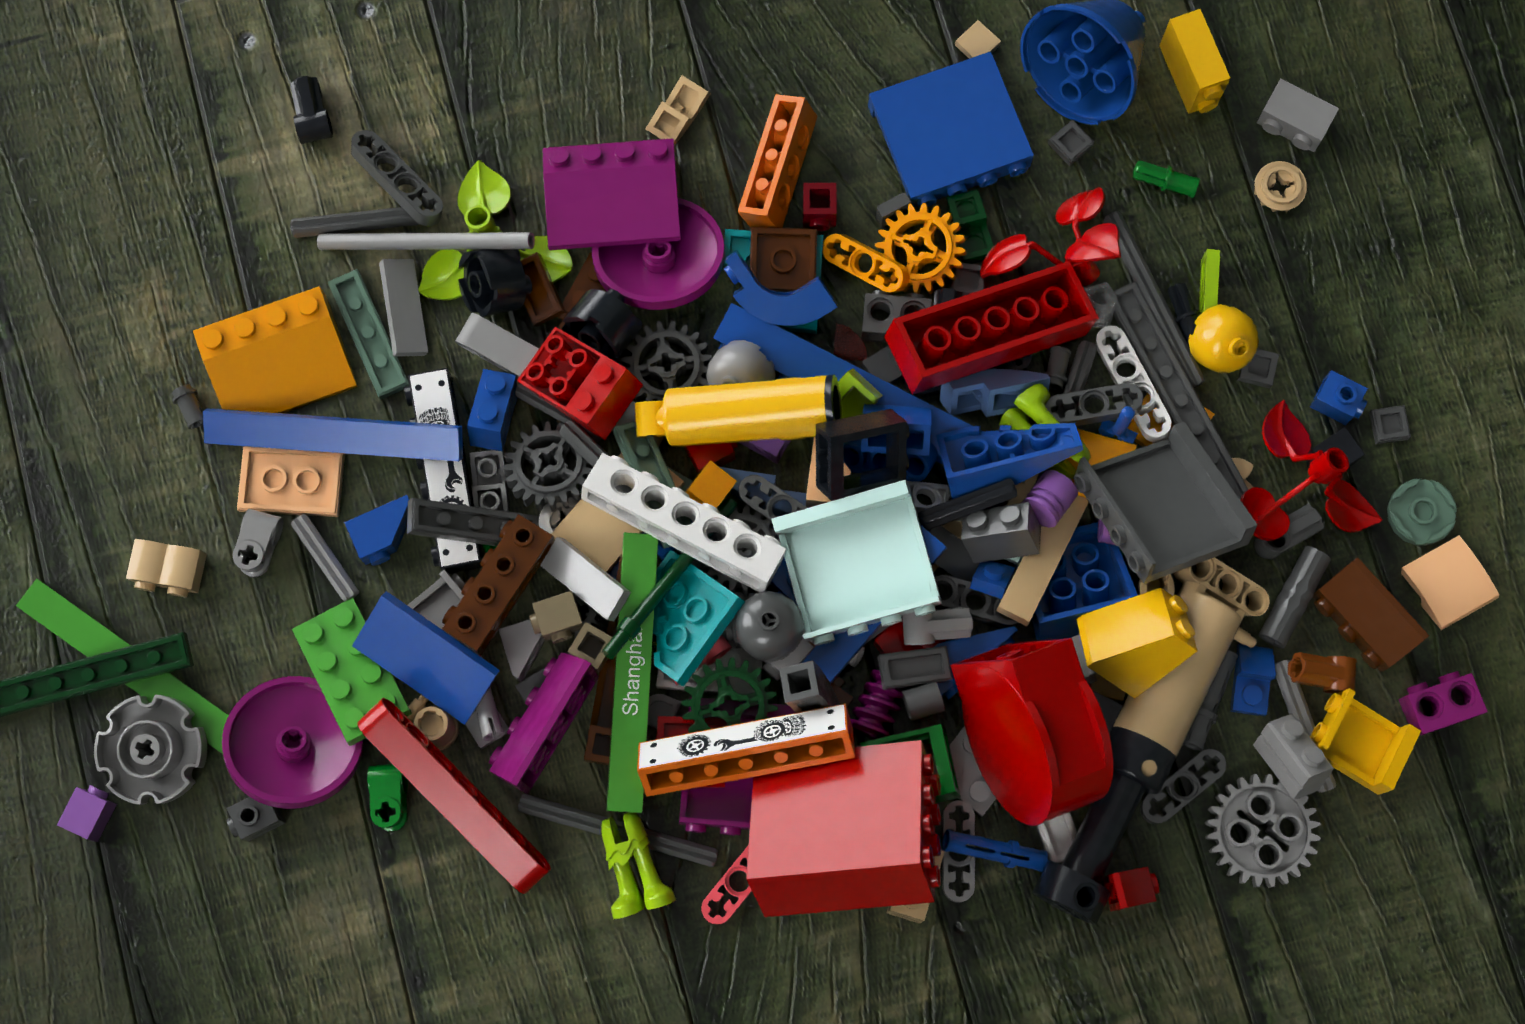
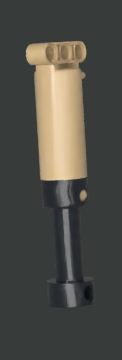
M1215 557L1196 564L1195 574L1192 571V566L1173 573L1175 578L1183 583L1177 595L1184 600L1188 607L1187 616L1189 623L1195 631L1193 637L1198 651L1135 699L1128 695L1109 734L1113 751V778L1110 789L1101 800L1091 803L1062 865L1053 861H1047L1032 892L1046 903L1087 923L1097 924L1111 895V891L1100 883L1143 793L1158 794L1161 791L1233 639L1249 648H1253L1257 643V640L1250 633L1239 626L1244 616H1261L1267 611L1270 604L1269 595L1263 587ZM1220 578L1223 581L1222 590L1219 588ZM1247 595H1248V597H1249L1248 607H1247V605H1246V596H1247Z

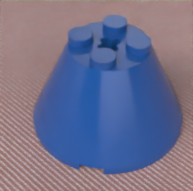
M1093 0L1048 6L1035 14L1023 30L1020 53L1025 73L1030 71L1032 78L1037 84L1034 90L1042 100L1064 117L1090 125H1099L1102 121L1115 120L1129 108L1136 94L1146 38L1144 28L1146 19L1141 12L1134 11L1130 6L1119 0Z

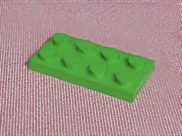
M353 597L292 629L349 746L366 738L358 728L357 722L382 698L390 700L406 716L412 714L393 675L352 647L366 623Z

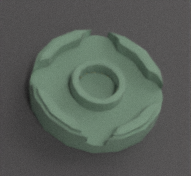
M1412 479L1402 484L1391 495L1387 506L1388 522L1394 533L1403 541L1416 546L1432 545L1444 539L1454 528L1456 522L1455 513L1457 508L1455 500L1449 490L1433 480Z

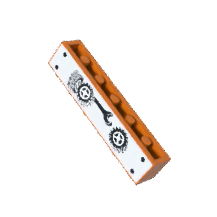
M845 703L640 742L638 746L637 771L646 797L852 759L855 758L853 727Z

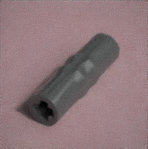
M1310 546L1304 547L1258 634L1262 640L1278 648L1284 649L1331 561L1327 554Z

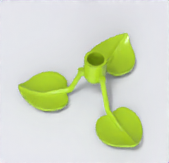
M480 160L471 167L461 184L457 199L458 207L464 215L465 223L470 230L468 233L502 232L500 227L496 226L492 215L501 213L507 207L511 199V190L507 181L501 175L491 170ZM534 236L535 243L533 249H525V251L518 249L520 257H522L520 261L536 252L541 254L553 283L569 274L573 269V261L568 250H549L547 236ZM455 249L440 250L430 257L423 269L421 284L418 288L420 294L435 300H453L462 297L458 279L464 278V268L458 269L459 261L462 257L459 251Z

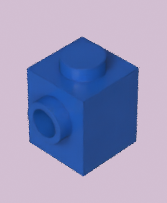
M1331 370L1323 379L1309 407L1346 425L1353 417L1358 419L1364 411L1368 401L1364 400L1363 397L1368 388Z

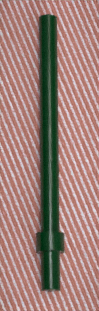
M728 497L718 510L721 515L729 518L738 507V504ZM716 532L708 533V538L712 539ZM682 552L632 615L625 617L616 627L618 632L602 650L606 657L613 660L628 640H634L641 631V624L695 558Z

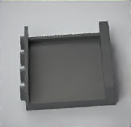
M1185 422L1173 425L1167 439L1092 466L1085 457L1080 458L1074 476L1076 488L1085 495L1092 506L1094 515L1103 522L1109 531L1112 542L1120 547L1127 558L1130 569L1138 574L1144 584L1248 545L1258 525Z

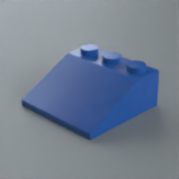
M1098 522L1076 527L1030 620L1038 641L1072 638L1079 635L1076 619L1081 615L1138 596L1119 546L1098 542Z

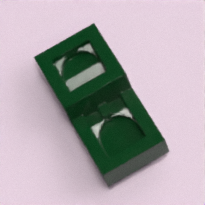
M978 189L946 197L948 211L952 215L951 223L958 222L961 226L955 235H964L966 238L965 242L958 245V247L964 248L967 252V255L961 256L962 262L973 264L984 261L994 245L987 227V215Z

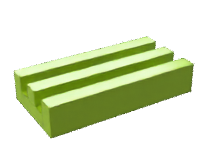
M1207 249L1201 259L1199 310L1201 314L1206 309L1218 305L1220 250Z

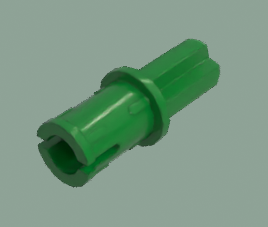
M1141 160L1136 163L1133 170V178L1161 187L1160 191L1163 192L1168 189L1191 198L1195 196L1200 181L1198 177L1195 178L1173 171L1171 166H1168L1166 169Z

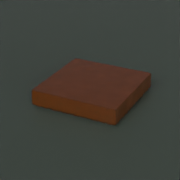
M751 227L750 270L762 285L773 291L790 292L799 289L816 278L817 229Z

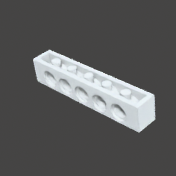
M602 452L582 485V500L656 539L666 542L675 549L759 593L766 591L783 560L786 548L781 546V543L774 537L769 535L762 536L752 531L745 522L738 519L731 520L721 515L716 507L708 503L700 504L682 489L677 487L670 488L660 483L653 474L646 471L639 472L629 467V464L618 456L612 455L610 457ZM627 485L632 491L621 493L615 487ZM651 500L658 501L662 507L651 509L646 505V502ZM681 516H686L690 518L693 523L690 525H682L676 519ZM711 532L719 533L723 540L712 541L708 538L707 534ZM741 548L750 549L754 556L743 557L737 550Z

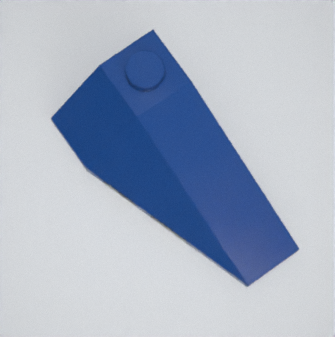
M1075 423L1034 424L1027 430H1012L1011 425H1000L999 430L981 431L980 426H968L936 434L952 499L1011 478L1014 484L1017 485L1084 450Z

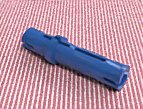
M950 829L945 831L942 839V850L945 852L949 851L1000 862L1007 868L1019 866L1042 872L1048 861V852L1046 850L1021 846L1018 841L1014 840L1002 842L955 832ZM967 844H969V845H974V846H978V847H983V848H988L989 850H987V849H982V848H977V847H973V846H968Z

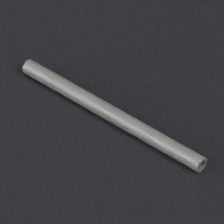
M532 232L319 234L317 237L319 250L533 249L535 243Z

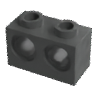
M875 290L872 294L865 293L861 341L887 343L884 336L894 318L931 307L932 299H927L924 295L918 293H908L905 296H893L891 292H884L882 290ZM875 310H883L889 317L884 321H877L871 316V313Z

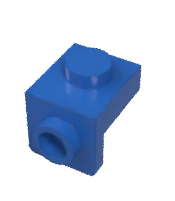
M996 561L980 562L972 578L970 589L1002 599L1012 580L1015 568Z

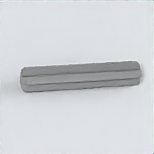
M302 514L291 522V526L341 599L347 601L352 597L355 598L359 594V590L309 517Z

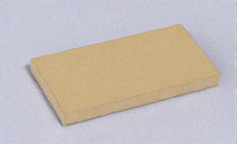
M621 452L618 457L624 459V457H623V455H622V452ZM668 469L675 486L681 489L684 481ZM581 499L551 534L554 539L557 537L566 539L605 572L609 573L620 560V555H622L623 533H642L643 531Z

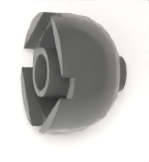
M765 591L754 594L743 603L736 614L734 628L737 642L745 652L756 660L773 662L786 658L798 647L802 640L804 623L801 611L793 600L782 593ZM763 619L767 621L765 625L762 623Z

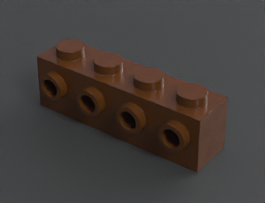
M519 514L514 521L509 520L504 525L499 535L502 538L495 550L490 548L486 552L480 563L483 568L476 578L471 577L466 582L461 592L464 595L457 607L452 605L448 609L442 620V623L445 624L442 628L443 631L480 657L540 568L541 563L555 541L552 534Z

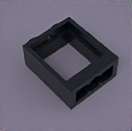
M886 409L816 424V487L833 501L906 480V471L909 469L906 447L907 439L910 435L907 421L892 409ZM886 434V467L844 476V443Z

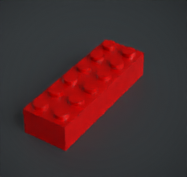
M1068 261L894 318L884 337L913 395L1087 335L1099 317L1071 262Z

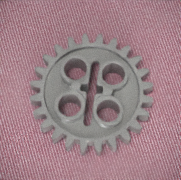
M1257 774L1251 775L1250 785L1241 777L1237 779L1238 790L1231 784L1226 785L1225 790L1228 797L1222 794L1215 796V799L1221 806L1209 807L1208 811L1216 817L1215 819L1205 821V825L1214 828V832L1206 835L1205 839L1215 840L1216 845L1209 850V853L1220 852L1222 856L1217 861V866L1228 863L1230 867L1227 871V876H1232L1239 872V883L1241 884L1246 883L1252 877V884L1255 888L1260 887L1263 879H1265L1268 888L1275 887V877H1277L1282 885L1289 883L1287 873L1295 878L1300 877L1301 873L1297 866L1310 867L1311 864L1305 855H1316L1318 852L1310 846V842L1321 840V837L1311 833V829L1320 826V822L1310 821L1309 816L1316 812V808L1305 809L1303 806L1309 797L1304 796L1296 800L1293 799L1280 780L1275 785L1273 784L1271 774L1265 775L1262 783ZM1254 797H1259L1265 802L1266 811L1263 815H1258L1252 810L1251 801ZM1241 810L1242 812H1244L1245 816L1249 820H1251L1252 823L1239 817L1237 815V811ZM1282 819L1292 822L1294 833L1291 837H1286L1281 833L1279 825ZM1265 823L1268 826L1265 832L1269 836L1259 838L1258 833L1260 830L1255 825L1259 826ZM1234 824L1242 826L1245 830L1246 838L1242 843L1234 841L1231 837L1230 830ZM1271 837H1273L1275 840L1284 843L1288 847V850L1283 851L1281 847ZM1262 846H1267L1273 851L1274 860L1270 865L1264 864L1259 858V850Z

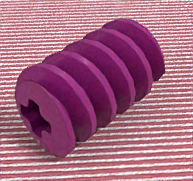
M871 670L870 677L876 683L866 682L864 685V689L870 695L862 694L858 697V701L864 707H854L852 713L859 720L850 719L853 731L871 740L877 739V735H889V732L882 725L883 723L894 724L895 720L888 712L889 710L900 711L901 707L894 700L895 698L903 699L900 688L883 691L879 670Z

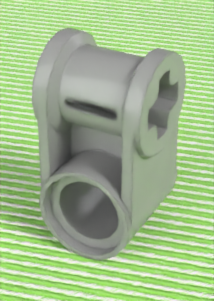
M253 509L246 511L233 551L234 563L245 575L259 577L268 570L275 546L282 533L283 517ZM254 554L258 557L256 560H250L249 563L245 561L247 557L252 558Z

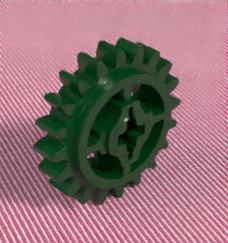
M734 657L729 659L728 667H723L719 658L716 659V669L714 671L706 664L702 665L705 676L701 678L699 675L692 674V678L697 683V686H685L684 690L691 694L692 698L681 701L682 705L691 707V711L682 716L683 719H693L695 721L689 727L688 732L712 729L704 721L705 718L709 717L723 718L728 726L740 724V718L744 710L758 705V710L753 721L770 718L767 717V712L778 710L777 706L768 704V699L776 696V692H765L764 690L770 683V678L759 681L757 677L761 672V668L758 667L749 673L747 671L749 661L747 660L741 664L740 668H736ZM729 676L746 681L753 688L754 692L749 694L736 693L730 684ZM716 680L718 686L717 698L707 705L700 706L705 689ZM730 695V698L735 701H746L734 708L735 714L728 715L726 710L720 711L719 709L713 711V708L719 707L720 704L724 703V697Z

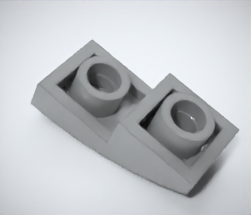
M504 449L503 452L489 450L469 453L474 507L509 512L507 477L503 470L505 465Z

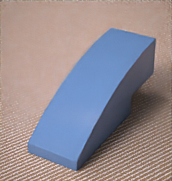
M986 369L942 384L939 400L950 415L980 409L986 417L1000 415L1010 408H1018L1014 404L1015 399L1035 384L1041 383L1049 391L1050 377L1048 374L1031 371Z

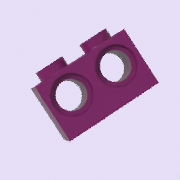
M1455 671L1439 677L1441 684L1428 687L1427 682H1423L1407 688L1409 695L1398 700L1408 724L1421 730L1419 736L1488 712L1472 673L1460 676L1459 671ZM1452 689H1457L1463 694L1464 702L1462 705H1458L1452 700ZM1421 699L1426 700L1431 705L1432 713L1430 717L1423 715L1419 710Z

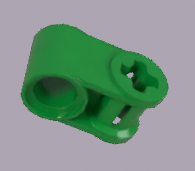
M393 764L369 766L367 782L370 794L371 820L375 825L386 831H398L404 827L408 817V779ZM390 807L391 809L395 810L396 813L395 815H391L389 817V821H387L386 819L382 818L383 814L388 813Z

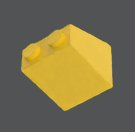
M1158 588L1078 617L1076 620L1087 667L1134 699L1198 651L1193 637L1195 631L1189 623L1187 616L1188 607L1184 600L1178 595L1172 596L1163 588Z

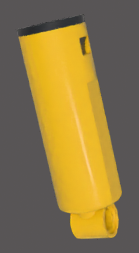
M835 374L806 378H781L772 381L670 388L665 391L663 401L634 403L636 437L646 438L650 435L654 437L666 436L671 446L773 439H805L807 437H816V424L842 419L841 395Z

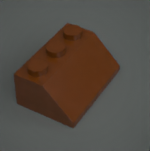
M1358 557L1335 574L1313 595V598L1316 600L1314 604L1319 612L1327 618L1331 617L1338 624L1340 635L1347 642H1354L1363 652L1361 654L1363 660L1371 668H1377L1380 672L1393 666L1429 637L1428 633Z

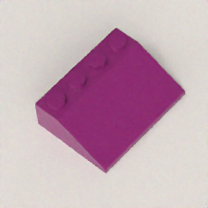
M673 138L543 148V180L549 250L681 241L677 170Z
M562 652L558 659L551 658L543 672V675L546 676L540 688L535 686L525 701L528 708L522 718L516 716L509 726L507 734L510 737L504 747L499 745L493 752L489 760V764L492 765L489 772L529 795L598 681L599 676L594 667L585 659Z

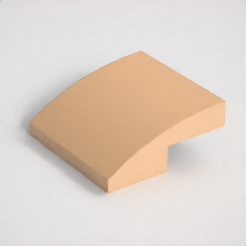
M1460 535L1402 567V576L1420 596L1422 608L1440 630L1447 628L1499 598V593L1489 575Z

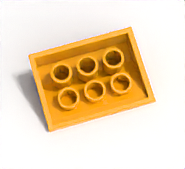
M320 286L193 330L202 361L221 408L224 410L286 413L358 387L328 298Z

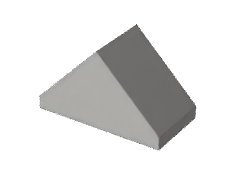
M530 619L499 629L511 673L520 682L526 677L545 641L541 633L535 635Z

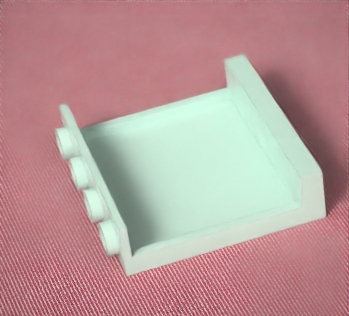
M906 480L771 519L774 531L779 535L781 546L786 548L784 558L797 606L803 618L805 631L803 638L808 642L814 641L815 646L835 641L834 635L847 631L848 636L869 631L867 625L881 622L882 627L902 621V615L915 612L916 617L936 612L935 606L942 604L910 487Z

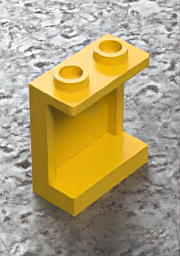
M1350 688L1334 693L1324 707L1327 713L1323 722H1319L1315 726L1310 738L1322 750L1324 756L1336 770L1377 795L1394 790L1421 730L1411 724L1402 727L1397 726L1355 700L1353 697L1356 692Z

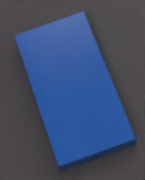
M387 591L381 595L352 647L464 725L469 721L500 672L495 666Z

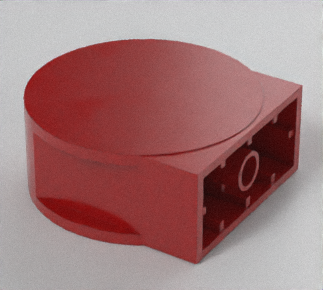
M1072 638L1009 643L950 665L962 701L965 729L974 758L988 787L1010 815L1021 823L1037 826L1105 797L1110 789L1113 778V751L1110 735L1099 703L1084 678Z

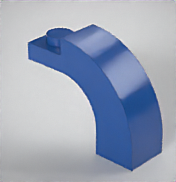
M738 250L725 259L728 266L724 270L734 285L739 282L742 285L741 288L733 293V297L747 312L758 319L783 326L802 325L815 321L837 308V302L819 276L794 291L777 292L768 289L757 280Z

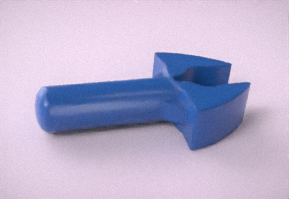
M1130 406L1124 407L1116 422L1104 421L1101 423L1099 434L1106 437L1116 435L1118 440L1133 444L1138 433L1129 430L1128 427L1135 415V410Z

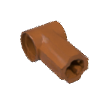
M1302 652L1294 653L1293 658L1288 663V675L1293 683L1323 688V692L1329 694L1339 693L1348 688L1355 691L1357 659L1346 656L1323 657Z

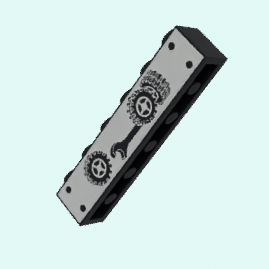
M448 368L408 375L410 386L404 387L405 397L408 406H413L415 415L414 418H410V422L461 426L453 378ZM464 442L463 459L459 462L416 459L418 469H424L425 481L420 482L423 499L474 507ZM435 538L436 546L431 547L435 567L440 566V569L442 571L445 570L447 574L483 568L480 565L483 559L481 544Z

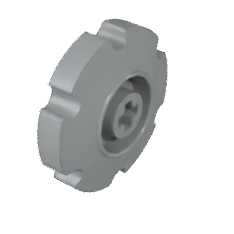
M138 695L126 699L115 706L106 716L110 723L109 729L106 732L98 731L94 744V759L97 771L108 772L110 775V780L106 784L107 788L119 798L139 805L147 804L151 796L156 804L168 803L181 797L195 784V780L192 778V771L194 768H203L207 757L206 734L204 728L192 726L191 720L195 715L192 709L183 702L164 695H155L151 703L148 702L146 696ZM149 744H151L150 748L154 750L153 755H150L151 751L147 749Z

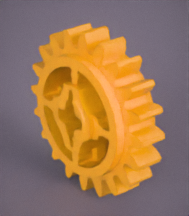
M922 203L919 212H916L912 204H908L907 215L897 210L896 216L898 220L896 222L889 218L885 219L890 229L888 231L878 230V233L885 241L875 243V247L880 251H884V255L897 261L895 256L896 246L906 252V268L908 269L910 279L907 287L902 292H906L910 285H913L914 293L920 294L921 287L925 286L929 294H933L934 283H937L942 289L946 288L943 278L947 276L955 280L956 276L951 269L953 267L963 268V264L956 258L957 256L967 255V252L964 248L957 246L965 242L966 238L964 235H955L961 226L958 222L949 225L952 220L951 213L948 212L940 217L941 209L937 205L929 213L926 203ZM924 224L923 228H920L916 233L902 235L910 227ZM937 228L945 236L946 252L939 250L935 246L934 234ZM924 242V245L930 252H920L917 256V253L910 245L921 247ZM939 263L932 271L917 274L925 265ZM881 270L883 275L893 273L890 277V283H897L898 278L894 276L895 272Z

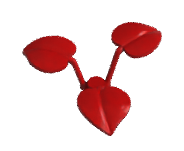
M1100 187L1070 197L1059 206L1055 215L1059 225L1064 226L1072 223L1076 242L1067 249L1065 262H1071L1082 286L1093 283L1100 276V270L1094 261L1121 258L1119 246L1120 233L1115 224L1104 223L1088 229L1083 236L1079 229L1080 222L1093 219L1103 208L1105 193ZM1018 234L1003 239L988 252L982 263L980 276L984 279L988 276L1007 273L1020 267L1029 258L1032 249L1039 252L1055 265L1062 264L1063 262L1036 242H1028L1025 234Z
M1285 400L1275 405L1266 415L1262 425V437L1267 448L1278 458L1289 456L1293 462L1313 461L1308 469L1310 477L1276 502L1270 492L1260 487H1253L1244 492L1240 500L1258 524L1253 535L1266 541L1282 537L1289 529L1290 519L1280 506L1313 482L1328 484L1324 491L1325 495L1329 497L1325 503V509L1331 521L1339 529L1354 533L1380 523L1383 519L1355 487L1341 480L1343 478L1342 474L1349 468V460L1346 454L1336 447H1332L1326 452L1318 450L1316 453L1307 454L1311 449V439L1305 427L1290 411Z

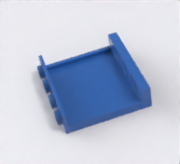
M991 51L869 94L868 108L872 118H877L907 196L914 208L918 207L920 209L922 203H926L930 207L937 202V199L965 193L967 189L977 185L981 188L990 186L997 182L998 178L1009 174L1011 177L1019 176L1025 173L1028 167L1031 166L1034 154Z

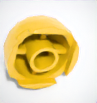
M1222 304L1210 307L1200 314L1194 322L1197 326L1194 329L1193 335H1189L1190 353L1194 359L1204 367L1218 373H1231L1245 367L1256 354L1259 343L1257 327L1252 319L1241 310Z

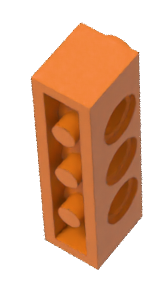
M775 94L738 208V213L750 228L783 227L818 117L805 97Z

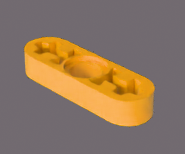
M831 234L823 241L822 254L828 262L884 292H901L907 287L910 276L908 269L903 264L846 234ZM841 243L840 247L848 252H852L850 256L837 254V250L833 248L834 244ZM865 253L872 258V267L866 273L859 268V259ZM881 270L895 272L894 276L898 278L897 283H890L891 279L878 273Z

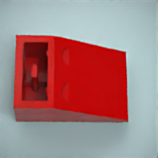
M556 326L517 379V382L604 440L643 387V384L627 368Z

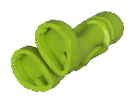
M1038 383L1022 392L1014 401L1018 408H1010L1003 414L999 428L1000 425H1011L1012 430L1030 429L1032 425L1029 423V417L1037 424L1060 423L1046 408V403L1050 398L1048 389L1043 384ZM1083 442L1084 450L1071 456L1078 463L1080 458L1085 457L1087 461L1091 458L1090 452ZM1067 459L1049 468L1062 473L1070 480L1074 479L1076 469Z
M627 812L623 815L624 826L628 836V840L624 842L621 841L619 830L613 817L602 820L601 824L608 869L610 870L613 867L619 887V897L611 906L613 919L636 914L642 911L645 906L647 910H651L676 901L673 890L662 883L656 871L648 847L650 841L642 820L637 813ZM633 855L644 888V900L637 887L629 863Z

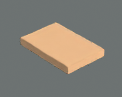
M243 446L237 510L245 513L248 509H253L268 514H305L307 516L339 517L345 453Z

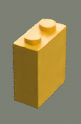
M1201 9L1170 19L1159 45L1188 114L1196 111L1206 113L1216 108L1230 80L1229 73Z

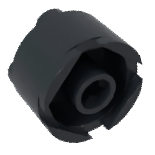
M479 249L464 253L459 261L458 269L464 268V278L458 279L463 301L471 313L478 312L479 316L486 317L518 310L523 306L526 295L532 292V282L530 277L525 275L518 249Z
M590 289L583 294L563 320L565 325L562 327V331L616 362L643 325L641 320L624 304L625 299L621 293L614 289H609L607 292Z

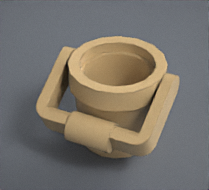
M420 695L418 699L414 698L409 705L412 714L407 717L412 722L414 721V725L439 750L451 746L459 735L458 720L438 706L426 707L425 704L428 702V699Z

